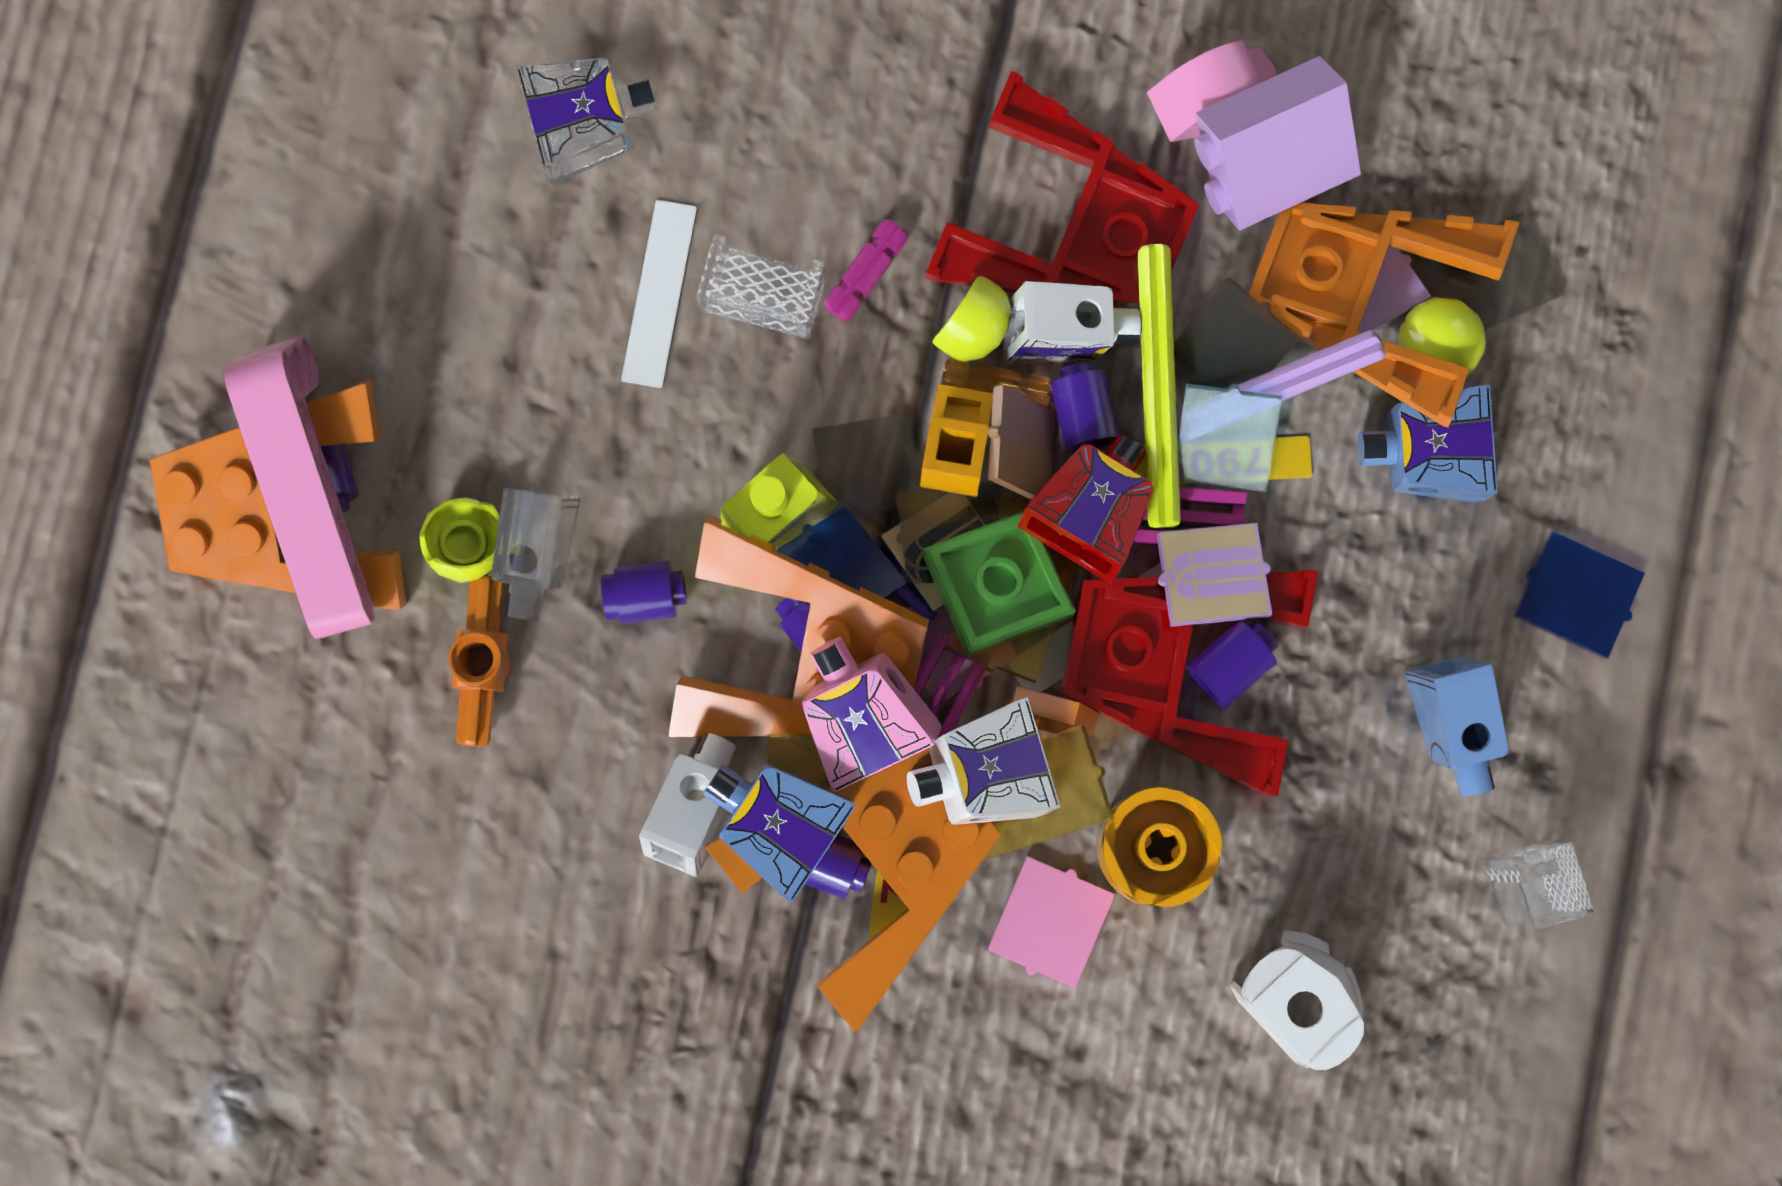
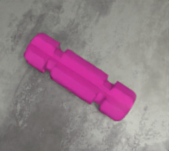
M889 219L883 220L872 234L873 242H866L841 277L842 285H835L825 299V308L842 321L847 322L851 320L861 306L859 299L861 297L867 298L890 266V256H897L906 244L908 233L895 222Z

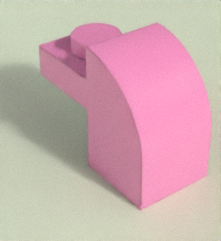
M1239 40L1214 48L1188 61L1151 88L1147 94L1170 142L1200 136L1196 112L1277 76V72L1273 63L1266 57L1262 47L1247 49L1243 40Z

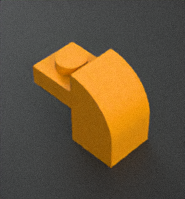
M938 384L922 465L920 487L977 497L993 404V393Z

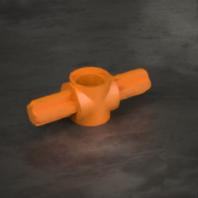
M482 576L479 580L470 581L466 629L456 630V640L450 649L448 657L449 667L452 671L451 688L460 690L456 741L463 746L484 747L489 745L491 740L495 692H504L505 679L511 668V659L507 651L509 634L500 632L504 582L502 579L493 578L492 576ZM488 646L493 654L491 668L481 676H472L467 667L470 653L478 647Z

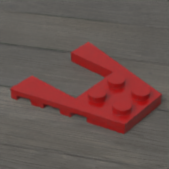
M1011 71L990 119L989 128L1091 168V172L1052 264L947 222L926 270L925 279L972 286L973 282L981 276L997 284L1003 291L1015 293L1025 281L1103 286L1111 288L1113 292V306L1140 310L1138 252L1141 246L1148 244L1168 245L1171 253L1172 272L1199 204L1140 162L1139 165L1117 150L1114 147V142L1098 131L1096 133L1092 132L1070 116L1068 109L1050 96L1045 98L1024 83L1021 75Z
M1318 571L1269 572L1266 575L1272 615L1256 619L1301 629L1309 627ZM1158 577L1114 579L1111 584L1103 579L1082 581L1080 583L1059 695L1071 701L1079 702L1097 711L1099 715L1266 796L1278 797L1288 745L1287 739L1176 717L1193 625L1170 627L1165 588L1159 585Z

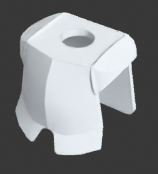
M1286 930L1282 933L1281 945L1283 947L1270 952L1260 960L1246 977L1242 988L1234 980L1229 985L1237 1001L1296 1064L1314 1070H1327L1338 1066L1349 1058L1359 1046L1364 1035V1022L1362 1019L1364 1012L1361 992L1352 969L1349 967L1345 968L1344 964L1330 955L1328 943L1306 933ZM1298 992H1311L1318 996L1323 1009L1321 1017L1312 1026H1297L1288 1016V1002Z

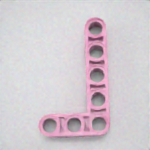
M301 336L247 351L225 366V384L309 631L315 639H320L374 624L375 616L370 593L305 401V397L319 384L316 362L308 341L305 337Z

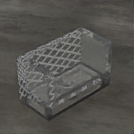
M714 234L696 298L702 312L809 339L827 277L825 262L813 260L811 269L729 248L725 236Z
M1572 842L1536 844L1484 860L1503 922L1507 926H1515L1531 921L1533 927L1543 929L1595 913Z

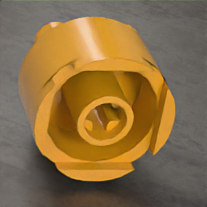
M1156 787L1125 797L1109 811L1099 828L1097 854L1105 878L1122 896L1142 905L1174 907L1195 899L1208 888L1217 871L1223 844L1219 826L1210 810L1202 802L1179 790ZM1152 832L1158 838L1168 837L1171 840L1172 847L1165 851L1167 861L1164 863L1158 857L1148 858L1145 848L1152 844L1149 836Z

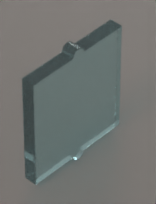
M1186 383L1178 436L1179 481L1214 485L1215 490L1231 487L1266 492L1282 395L1242 391L1236 384H1232L1226 389Z

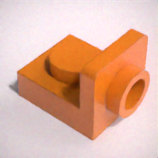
M1019 686L1016 687L1013 699L1009 700L1005 705L1007 706L1020 699L1028 698L1037 730L1069 740L1073 730L1093 735L1099 716L1097 711L1079 702Z

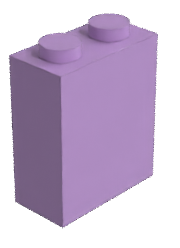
M1321 56L1196 112L1200 136L1195 138L1194 143L1203 166L1209 172L1210 182L1204 185L1207 199L1217 215L1225 213L1239 231L1361 175L1347 82Z

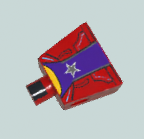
M1118 435L1106 454L1090 444L1081 445L1031 499L1017 527L1111 584L1129 555L1154 489V485L1150 480L1136 472L1146 455V450L1139 442L1124 435Z

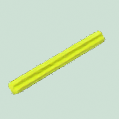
M1148 244L1141 246L1138 252L1146 478L1154 485L1147 505V515L1150 527L1171 528L1179 525L1181 521L1171 253L1168 245Z

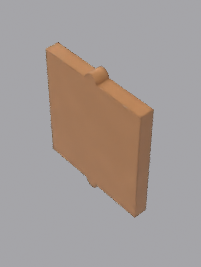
M1005 385L994 386L992 422L991 427L988 428V436L991 438L988 479L1032 499L1052 478L1053 464L1056 462V455L1053 452L1056 413Z

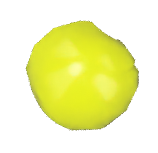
M981 276L978 277L948 322L932 341L933 344L945 354L959 361L967 362L984 358L1000 345L1009 330L1011 305L1007 294L991 280Z
M1433 297L1413 307L1406 315L1405 321L1401 324L1397 335V343L1399 346L1470 368L1467 379L1474 372L1485 352L1486 336L1483 323L1478 314L1462 301L1453 298Z
M464 497L444 500L426 515L419 539L423 556L429 566L438 575L458 583L479 580L480 577L487 576L493 570L495 571V565H497L495 560L499 554V547L501 553L507 552L508 532L506 530L501 548L503 537L501 531L502 529L504 531V525H502V518L496 507L490 503Z

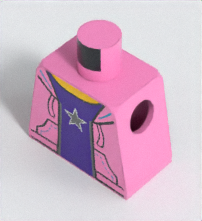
M842 637L835 638L810 653L824 681L810 689L802 701L803 710L829 784L834 793L934 746L942 728L938 719L887 655L881 653L856 665Z

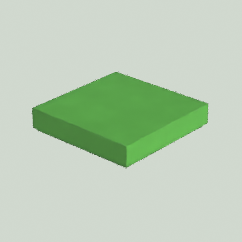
M1024 511L931 545L923 550L922 556L967 658L1072 618L1076 612L1046 545L1017 527Z

